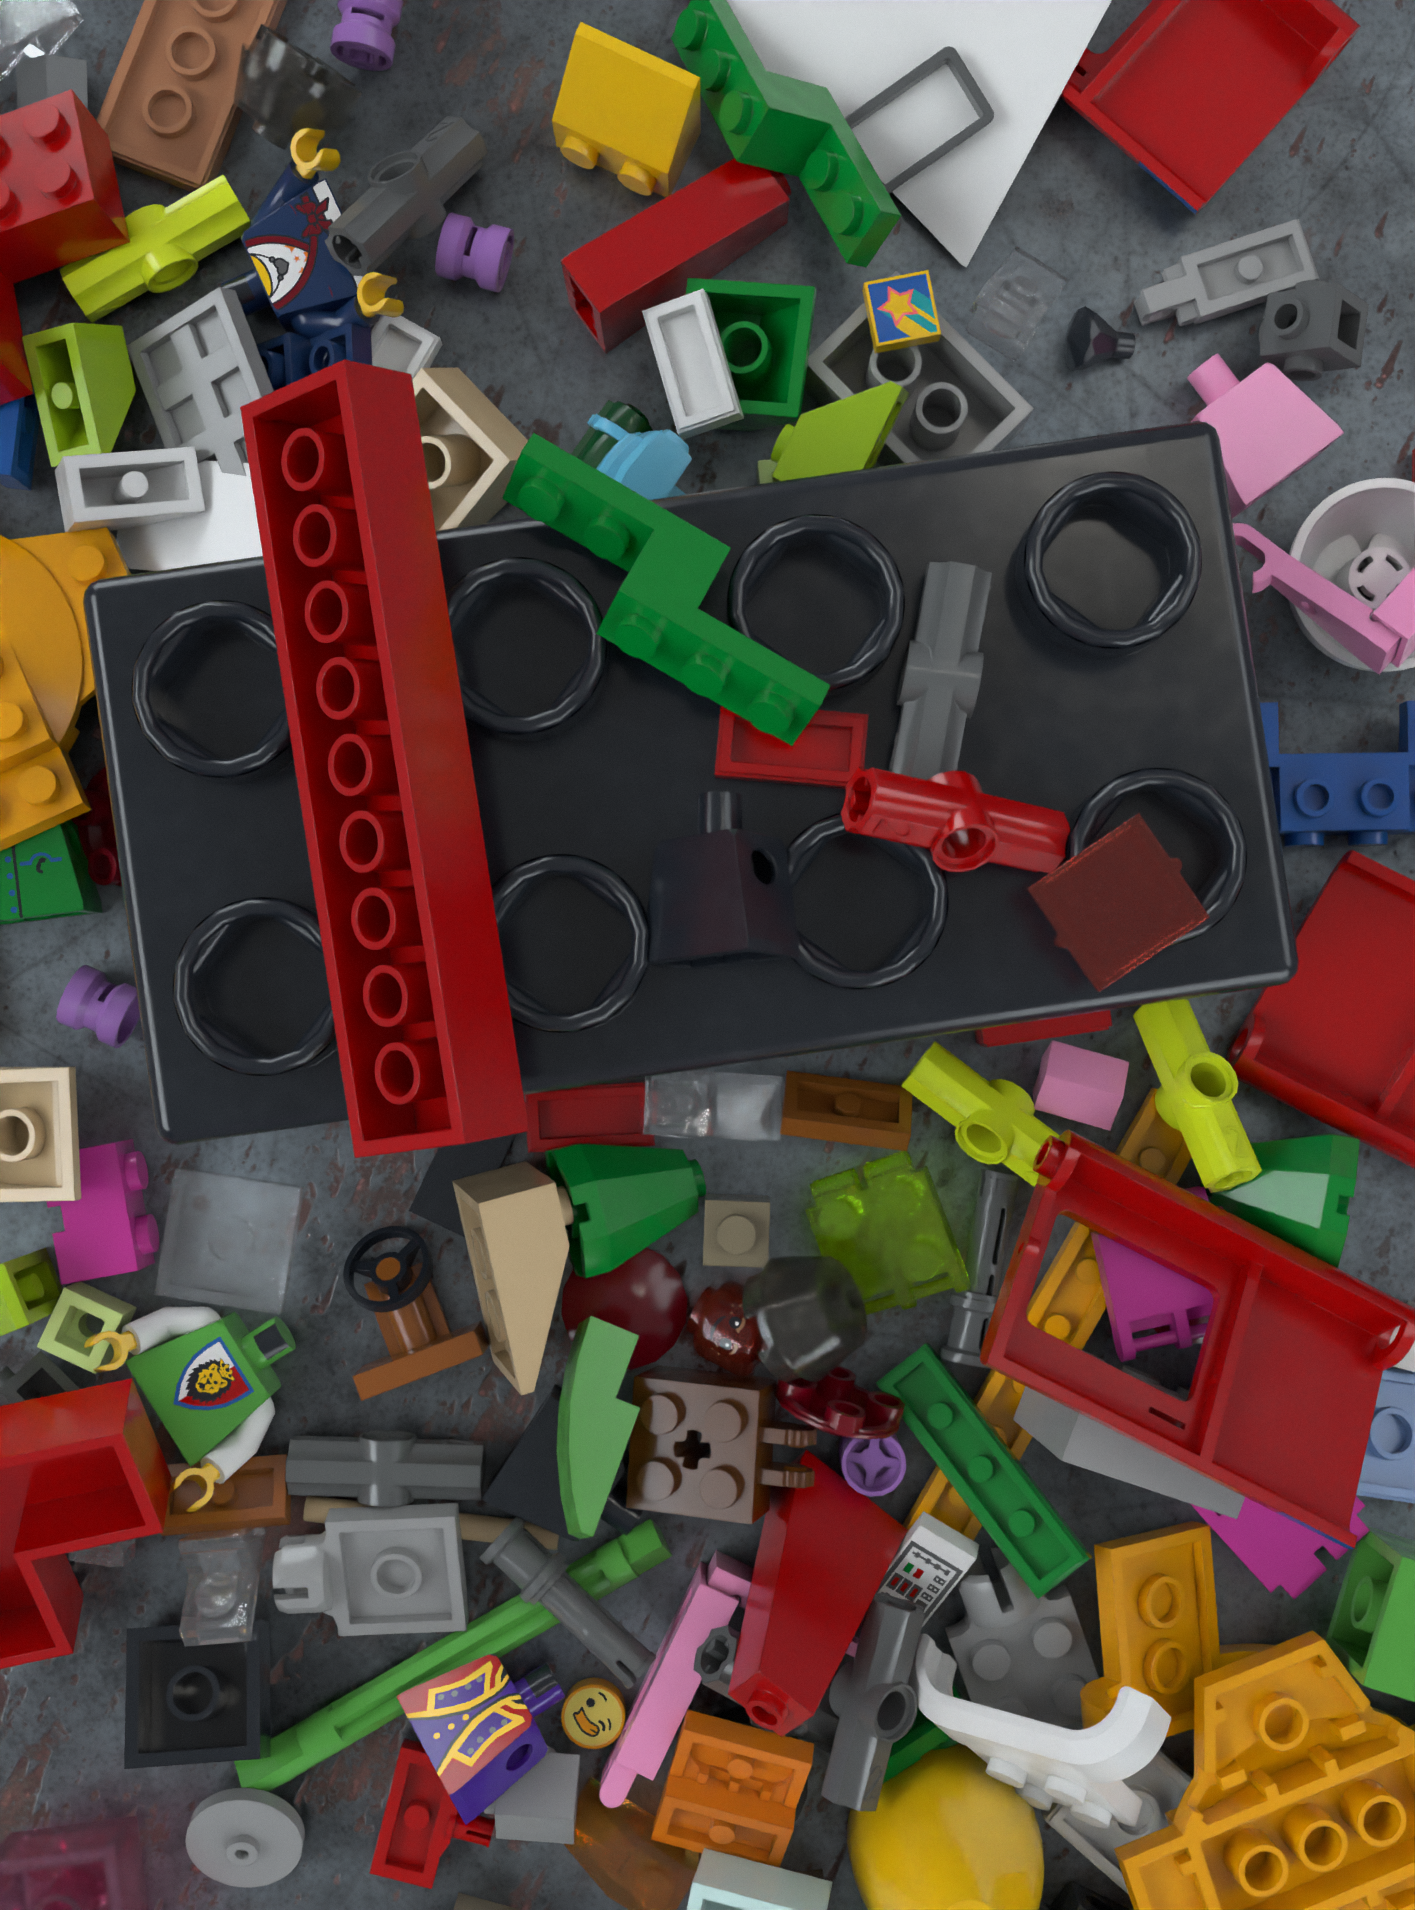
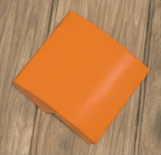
M687 1709L662 1792L651 1840L703 1853L704 1848L780 1868L793 1833L796 1807L812 1766L814 1743L788 1736L781 1737L777 1733Z

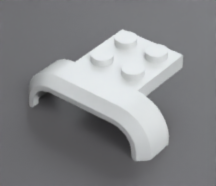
M920 1634L908 1680L909 1686L916 1692L918 1708L949 1737L966 1745L988 1764L986 1773L989 1776L1014 1786L1016 1794L1032 1807L1049 1811L1052 1802L1071 1807V1815L1099 1828L1108 1829L1111 1820L1133 1827L1136 1826L1143 1801L1121 1780L1137 1773L1153 1759L1165 1740L1172 1718L1152 1697L1131 1687L1124 1686L1119 1690L1112 1710L1101 1722L1082 1730L1062 1728L955 1698L952 1686L957 1661L949 1654L942 1653L935 1646V1641L929 1635Z

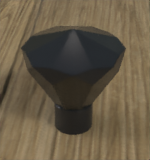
M1084 306L1074 313L1068 324L1064 343L1066 364L1071 371L1089 368L1110 357L1130 359L1135 350V335L1133 333L1115 331L1096 312Z

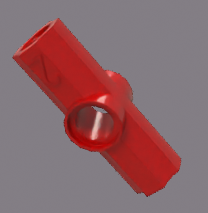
M858 767L846 784L845 802L841 810L843 824L847 832L930 849L936 865L948 872L974 870L987 862L1032 872L1041 871L1052 874L1066 857L1065 846L1070 833L1069 823L1064 812L984 794L976 777L965 771L952 770L939 773L928 780L872 767L869 770Z

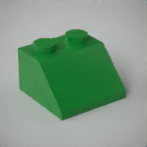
M688 278L686 295L704 289L709 297L744 419L715 429L750 432L797 422L801 415L817 295L816 287Z

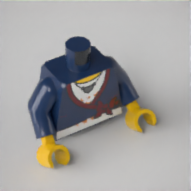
M311 128L300 129L293 136L290 146L293 159L250 221V228L244 231L241 236L254 269L221 283L223 288L236 291L245 317L272 306L278 320L287 333L291 332L307 338L317 337L330 329L349 322H354L361 327L368 328L378 322L381 315L395 318L399 317L404 311L403 301L384 298L387 289L397 283V278L376 272L367 273L365 276H353L346 267L335 261L331 256L324 240L329 237L328 227L342 215V212L327 179L318 181L319 175L317 171H333L339 166L341 159L337 149L323 148L317 153V145L324 138L325 131Z

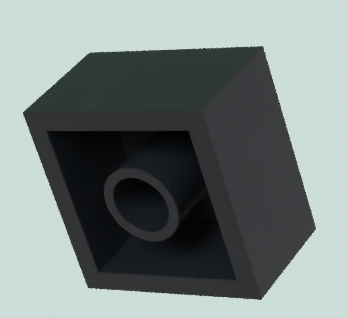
M255 1619L127 1629L124 1769L271 1757L269 1621Z

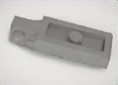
M1295 219L1181 256L1175 265L1164 269L1161 273L1164 282L1142 289L1140 297L1134 300V305L1142 326L1170 318L1173 315H1176L1179 326L1188 325L1193 322L1196 325L1267 302L1268 293L1293 290L1298 282L1319 280V276L1300 221Z

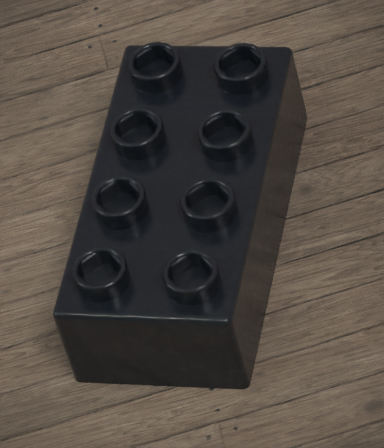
M1193 421L650 500L731 547L698 609L830 684L831 686L818 710L869 714L864 769L868 770L872 767L889 771L895 744L894 739L898 731L902 706L897 705L900 675L908 641L914 640L926 569L929 562L954 561L975 565L979 569L991 572V590L988 595L987 613L984 625L982 626L978 652L983 653L984 656L981 682L971 718H966L957 771H965L974 775L979 781L984 794L1064 812L1070 827V833L1065 846L1066 857L1052 874L1041 871L1032 872L987 862L974 870L948 872L936 865L930 849L847 832L841 816L846 789L715 778L721 705L705 696L692 692L685 684L645 661L626 654L617 645L596 634L629 572L606 559L598 557L583 545L531 517L436 531L523 1095L1279 986L1288 983L1297 973L1299 963L1221 444L1216 429L1207 422ZM263 556L97 580L91 583L85 590L83 606L152 1106L158 1134L168 1143L182 1145L349 1120ZM712 791H727L741 794L743 796V830L778 837L786 846L799 939V957L700 970L648 964L650 930L646 922L655 849L661 841L697 834V796L699 794ZM1129 842L1179 915L1103 965L1054 892L1081 874L1083 882L1079 878L1073 882V885L1081 896L1087 892L1083 899L1090 909L1096 905L1105 918L1109 919L1108 922L1101 924L1106 933L1111 936L1119 930L1117 925L1125 929L1128 927V924L1125 920L1123 925H1121L1125 918L1123 913H1116L1118 923H1116L1115 916L1112 919L1109 918L1103 907L1098 905V903L1104 900L1098 897L1094 891L1089 892L1093 885L1086 874L1083 875V872ZM1127 846L1116 853L1123 865L1125 863ZM1130 847L1126 865L1137 859ZM1114 855L1109 858L1113 860L1116 872L1122 868ZM1139 860L1126 868L1143 895L1156 887ZM1110 861L1104 863L1105 869L1111 863ZM1102 864L1100 868V880L1107 887L1104 868ZM1099 865L1087 873L1094 884L1098 882L1097 872ZM1112 865L1106 870L1107 876L1113 871ZM1124 870L1116 875V893L1126 888L1128 882L1131 881ZM1113 873L1108 878L1109 889L1112 893H1114ZM1071 884L1060 891V893L1078 896ZM1100 884L1095 887V890L1104 889ZM1134 886L1132 891L1134 893H1139L1136 887ZM1157 888L1145 897L1149 901L1161 892ZM1106 890L1097 892L1105 899H1108L1110 896ZM1125 890L1121 893V898L1124 902H1130L1133 895L1130 891ZM1161 894L1149 903L1154 907L1165 898ZM1060 895L1066 906L1078 899ZM1119 896L1111 897L1109 901L1111 908L1116 911L1121 910L1124 907V903L1120 900ZM1143 897L1141 900H1134L1132 904L1126 907L1141 914L1150 909ZM1080 899L1068 907V909L1072 913L1083 906L1084 903ZM1167 901L1156 907L1157 909L1174 912ZM1104 904V906L1111 915L1112 911L1109 909L1107 904ZM1084 906L1074 913L1073 916L1077 919L1086 913L1088 909ZM1095 908L1093 911L1101 922L1105 921ZM1124 910L1125 913L1134 920L1144 918L1138 914H1135L1128 910ZM1154 910L1162 922L1174 915ZM1152 911L1146 914L1147 917L1155 922L1156 926L1160 924ZM1089 913L1077 920L1094 947L1107 938L1099 925H1095L1090 921ZM1091 914L1092 920L1099 923L1094 915ZM1128 918L1133 928L1140 931H1148ZM1144 919L1138 922L1144 925L1151 921ZM1153 923L1145 927L1150 930L1153 927ZM1127 928L1125 931L1133 942L1136 941L1137 937L1131 928ZM1134 930L1138 938L1146 934ZM1124 931L1111 938L1119 952L1131 944ZM1106 942L1096 948L1103 960ZM1108 942L1106 960L1117 953L1110 942Z

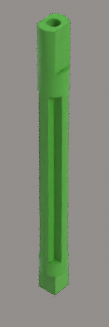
M649 1519L633 1528L627 1536L624 1534L619 1537L617 1536L573 1562L565 1571L598 1601L673 1555L661 1529ZM520 1594L470 1622L467 1625L466 1631L451 1633L272 1737L271 1757L234 1761L241 1788H254L271 1792L404 1714L405 1712L396 1697L404 1691L485 1655L493 1654L500 1658L557 1625L560 1621L539 1602L534 1606L530 1602L526 1604L519 1597Z

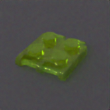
M908 1150L865 1163L862 1168L868 1184L866 1187H862L854 1167L810 1183L815 1204L810 1205L805 1209L843 1314L850 1327L863 1324L864 1316L898 1305L903 1310H907L917 1306V1299L954 1288L956 1293L971 1289L967 1270L928 1166L915 1170ZM948 1272L949 1276L915 1287L912 1286L913 1282L926 1281L935 1275ZM894 1289L895 1293L860 1304L859 1300H867L876 1294Z

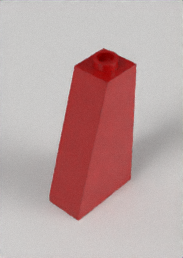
M734 158L561 259L569 304L603 351L607 354L646 326L642 313L643 310L686 295L688 278L711 279L787 224L791 189L785 176L781 172L737 162Z
M807 1449L791 1463L803 1464L813 1468V1471H815L814 1486L789 1488L787 1486L771 1485L770 1510L765 1514L728 1690V1695L746 1709L748 1716L756 1724L765 1729L773 1730L781 1737L814 1716L908 1529L869 1498L854 1490L845 1479Z

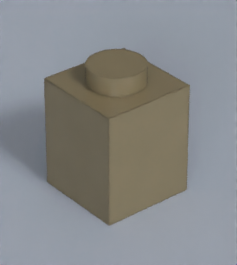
M706 1193L703 1266L768 1268L770 1199L768 1195Z

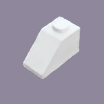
M195 447L63 456L55 469L65 532L107 527L109 531L123 530L205 512Z

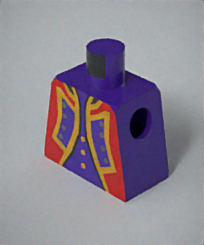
M488 1654L408 1689L396 1697L466 1825L545 1757L548 1747L533 1718L564 1699L565 1695L547 1663L512 1683L497 1655Z

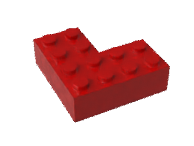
M72 89L0 115V405L34 394L22 340L23 334L13 284L130 242L109 137Z
M132 1378L0 1406V1669L73 1654L84 1594L65 1553L164 1532L171 1474Z

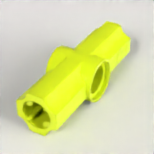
M221 175L168 207L153 204L132 212L125 217L129 243L70 263L59 271L72 297L78 303L85 316L93 323L148 290L153 293H162L181 286L196 273L199 267L198 261L241 237L244 231L250 228L251 220L225 176Z
M1188 999L1142 1005L1134 1013L1133 1018L1161 1082V1086L1155 1095L1156 1109L1169 1126L1181 1131L1204 1188H1209L1210 1193L1230 1190L1237 1185L1251 1181L1262 1169L1231 1100L1237 1093L1239 1084L1236 1072L1222 1056L1210 1051Z
M934 1041L909 1072L901 1086L956 1127V1141L968 1156L985 1164H999L1002 1162L1035 1187L1039 1173L1033 1171L1035 1157L1043 1142L1050 1135L1056 1138L1060 1135L1033 1116L1035 1113L1034 1103L1030 1095L1020 1086L1003 1079L987 1081Z

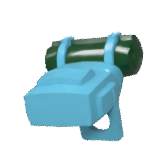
M608 400L599 414L596 413L591 416L587 422L589 429L571 455L648 500L686 495L675 484L692 458L688 454L689 446L670 429L653 431L648 419L637 407L620 401L614 403Z

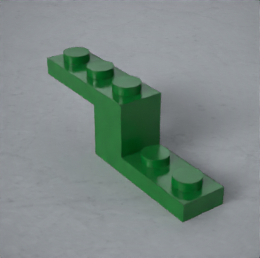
M691 0L688 7L678 17L671 40L688 72L700 77V94L736 161L799 177L845 262L867 268L901 217V214L829 90L823 86L766 71L727 0Z
M533 433L519 455L502 499L524 511L529 517L543 522L588 548L598 557L606 559L629 572L596 634L617 645L626 654L645 661L685 684L692 692L705 696L746 719L760 731L772 734L792 746L820 708L831 685L698 609L731 547Z

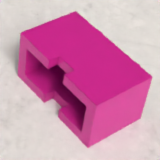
M133 1139L79 1148L81 1199L76 1201H46L48 1208L61 1206L65 1231L52 1233L61 1285L141 1270L155 1263L153 1252L159 1250L160 1244L156 1220L152 1214L146 1215L142 1189H146L148 1186L146 1160L141 1151L135 1152Z

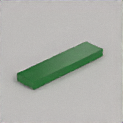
M925 1343L876 1382L882 1392L894 1395L903 1401L905 1406L902 1419L1037 1599L1092 1558L1081 1541L929 1343Z

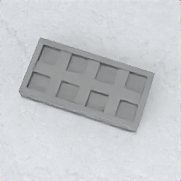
M218 287L127 345V349L165 449L195 447L197 463L204 460L218 461L222 473L246 476L243 463H248L240 407L272 393L274 390L236 291Z

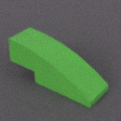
M589 1316L578 1324L565 1367L558 1410L557 1461L560 1496L568 1534L580 1539L594 1536L640 1410L639 1407L616 1398L639 1335L593 1316Z

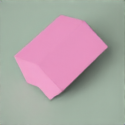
M1052 1040L1042 1056L1039 1074L1033 1088L1035 1110L1110 1131L1124 1096L1129 1062Z

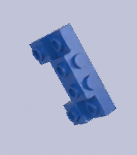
M1415 700L1399 704L1398 752L1279 754L1278 702L1260 703L1280 836H1284V847L1324 846V836L1348 835V846L1350 847L1388 845V835L1415 834Z

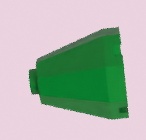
M1324 1133L1250 1142L1262 1171L1251 1181L1237 1185L1230 1190L1210 1193L1209 1188H1205L1207 1196L1211 1197L1210 1203L1223 1207L1224 1210L1338 1268L1350 1215H1347L1349 1199L1354 1196L1360 1139Z
M570 1144L545 1151L547 1175L556 1183V1187L564 1186L572 1206L574 1221L573 1224L567 1225L565 1228L569 1241L568 1257L576 1276L588 1278L612 1271L698 1213V1198L706 1195V1184L701 1166L696 1159L688 1160L683 1149Z

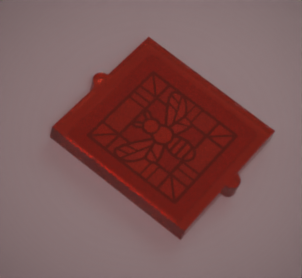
M1139 813L1027 888L1057 933L1054 938L1055 945L1059 948L1068 949L1096 992H1101L1210 918L1179 871L1182 868L1181 860L1169 858Z

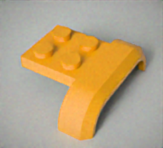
M1190 1521L1094 1544L1104 1677L1087 1683L1080 1691L1083 1729L1090 1728L1101 1722L1112 1710L1119 1690L1124 1686H1128L1152 1697L1172 1717L1166 1737L1194 1729V1678L1275 1646L1254 1643L1219 1644L1210 1525Z

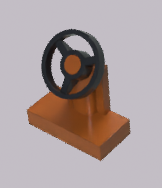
M388 1226L367 1234L352 1248L344 1265L343 1278L347 1291L358 1305L375 1313L390 1353L386 1357L363 1365L352 1376L361 1401L479 1357L485 1353L489 1346V1340L481 1321L451 1332L431 1278L433 1270L431 1251L418 1233L406 1227ZM390 1238L410 1240L399 1253L386 1252L378 1256L374 1262L359 1261L363 1254L378 1242ZM421 1248L423 1261L412 1265ZM354 1272L372 1279V1281L364 1284L369 1299L357 1293L354 1286Z

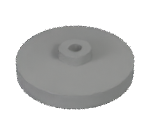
M232 1788L207 1797L195 1808L189 1821L185 1843L191 1861L202 1873L226 1885L252 1888L277 1882L286 1877L296 1867L303 1850L305 1829L298 1812L279 1796L254 1788Z

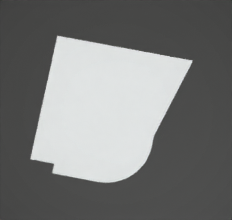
M727 0L766 71L826 87L844 118L944 47L950 46L957 50L993 109L994 118L986 127L892 191V193L964 267L968 266L1112 1ZM945 64L851 130L880 180L886 184L979 119V116L949 66Z

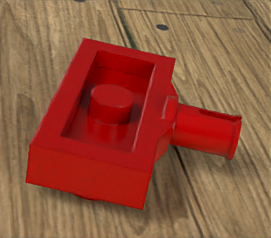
M404 1738L401 1745L369 1874L432 1889L440 1857L450 1844L451 1838L480 1844L489 1848L495 1818L491 1819L478 1815L474 1820L465 1825L421 1742Z

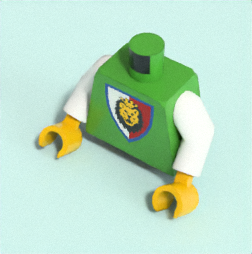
M163 1307L124 1325L121 1334L113 1331L101 1332L89 1337L84 1344V1348L99 1343L101 1340H106L112 1345L114 1350L112 1360L108 1364L98 1366L93 1370L100 1373L116 1370L125 1362L189 1466L191 1467L195 1463L201 1462V1469H186L170 1485V1493L184 1480H193L200 1486L201 1497L186 1510L187 1512H194L203 1507L213 1495L214 1482L224 1483L257 1453L275 1415L271 1396L282 1386L270 1365L296 1348L291 1332L277 1316L249 1332L235 1311L220 1317L210 1307ZM128 1352H130V1353H132L133 1355H135V1356H133L132 1358H130L129 1360L126 1361V1359H127V1357H128Z

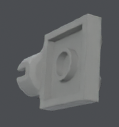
M458 1503L330 1508L325 1520L326 1531L321 1534L286 1535L280 1539V1550L275 1552L273 1559L272 1585L273 1589L284 1588L287 1593L274 1595L276 1606L281 1612L287 1614L323 1612L334 1618L337 1624L338 1636L467 1630L470 1616Z
M998 1546L990 1548L1000 1578L990 1581L978 1553L975 1562L957 1583L966 1609L965 1617L957 1624L945 1628L971 1702L1059 1727L1082 1720L1080 1691L1084 1685L1098 1679L1099 1676L1074 1604L1065 1584L1049 1590L1037 1599Z

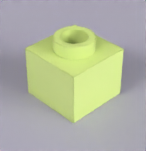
M81 1281L64 1287L37 1347L96 1374L98 1372L93 1369L108 1364L113 1358L114 1350L112 1345L106 1340H101L97 1344L84 1348L86 1340L96 1334L91 1332L86 1325L87 1315L91 1314L103 1320L104 1326L101 1332L113 1331L121 1334L122 1327L130 1323L137 1307Z

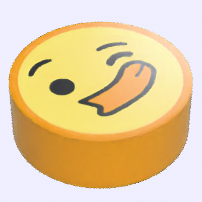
M593 1677L577 1682L570 1688L563 1702L561 1722L566 1735L572 1742L586 1749H600L610 1745L619 1737L625 1724V1699L621 1691L606 1679Z

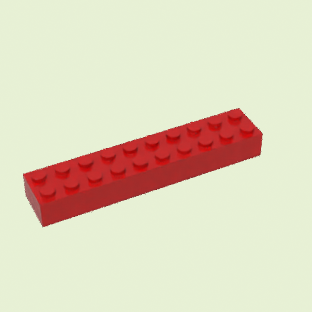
M344 359L240 407L354 1157L360 1158L467 1144L527 1132L529 1127L412 375Z

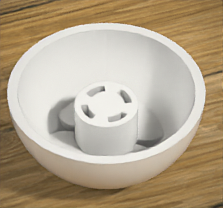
M1375 478L1353 483L1334 492L1324 499L1303 522L1292 543L1289 555L1373 609L1374 612L1415 567V482L1397 478ZM1360 587L1361 591H1362L1366 596L1370 597L1371 600L1369 601V600H1367L1366 598H1364V597L1360 594V592L1358 591L1357 588ZM1289 601L1297 624L1316 648L1343 665L1375 672ZM1415 650L1398 668L1390 662L1382 672L1401 671L1415 667Z

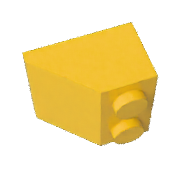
M580 22L574 35L552 117L556 146L560 148L564 157L580 167L593 169L597 165L617 174L618 180L625 187L638 194L649 196L653 191L668 197L672 194L701 133L700 77Z

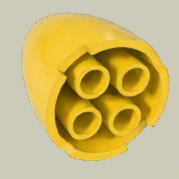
M958 1743L954 1747L946 1749H932L922 1755V1759L882 1784L876 1811L850 1809L847 1824L848 1854L858 1891L868 1910H1039L1044 1884V1855L1035 1811L1028 1802L1016 1794L1014 1786L989 1776L986 1773L988 1764L966 1745Z

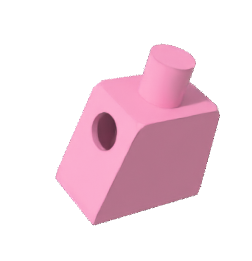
M1217 353L1187 377V380L1207 405L1191 422H1207L1216 429L1220 438L1232 519L1326 450L1344 433L1336 422L1271 363H1265L1240 382Z

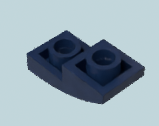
M354 322L330 329L314 338H307L288 332L256 345L274 391L344 359L372 365L371 327H361Z

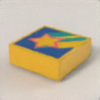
M929 270L864 282L862 292L875 354L939 341L941 330Z

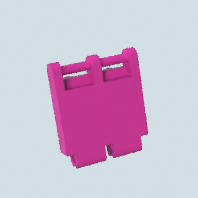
M1196 1186L1185 1189L1208 1201L1204 1187ZM1091 1232L1114 1344L1121 1362L1136 1359V1352L1174 1344L1177 1349L1191 1347L1192 1339L1204 1337L1208 1322L1189 1326L1188 1320L1210 1315L1213 1297L1208 1289L1098 1232ZM1164 1325H1169L1170 1331L1136 1339H1133L1132 1333Z
M1357 1496L1350 1521V1532L1358 1536L1356 1543L1370 1531L1356 1515L1365 1507ZM1246 1497L1237 1519L1190 1504L1270 1593L1281 1585L1294 1600L1327 1570L1314 1555L1320 1547L1323 1546L1336 1560L1349 1550Z

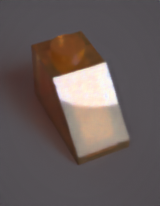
M590 1776L578 1796L574 1844H564V1846L607 1897L628 1910H677L692 1885L698 1867V1852L651 1840L656 1817L626 1798L616 1808L606 1807L599 1797L601 1783Z

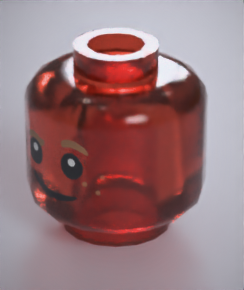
M732 1280L724 1282L717 1289L708 1286L704 1290L690 1315L686 1329L687 1332L693 1334V1349L697 1355L741 1377L752 1373L759 1363L770 1367L776 1360L787 1335L786 1331L778 1328L780 1321V1308L778 1304Z

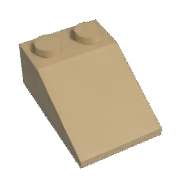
M421 368L412 381L435 529L438 531L486 524L508 503L502 497L519 455L528 440L459 368Z
M0 1067V1202L80 1200L81 1181L75 1067Z
M524 1161L452 1181L493 1362L521 1396L532 1393L535 1390L569 1251V1241L565 1226L573 1224L574 1221L572 1206L564 1186L556 1187V1183L548 1175L543 1174Z

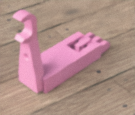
M1233 523L1236 545L1243 547L1263 563L1261 569L1253 572L1252 593L1260 592L1271 584L1377 674H1380L1390 662L1398 668L1415 650V567L1373 612V609L1287 554L1253 527L1243 523Z
M718 1550L715 1551L709 1565L700 1562L656 1653L657 1657L651 1664L625 1718L623 1730L616 1739L603 1766L599 1797L606 1807L616 1808L624 1802L637 1773L652 1781L654 1780L702 1680L700 1674L693 1670L697 1648L708 1638L711 1629L729 1624L738 1603L739 1607L746 1609L754 1571L750 1566ZM853 1637L846 1654L855 1657L859 1638Z

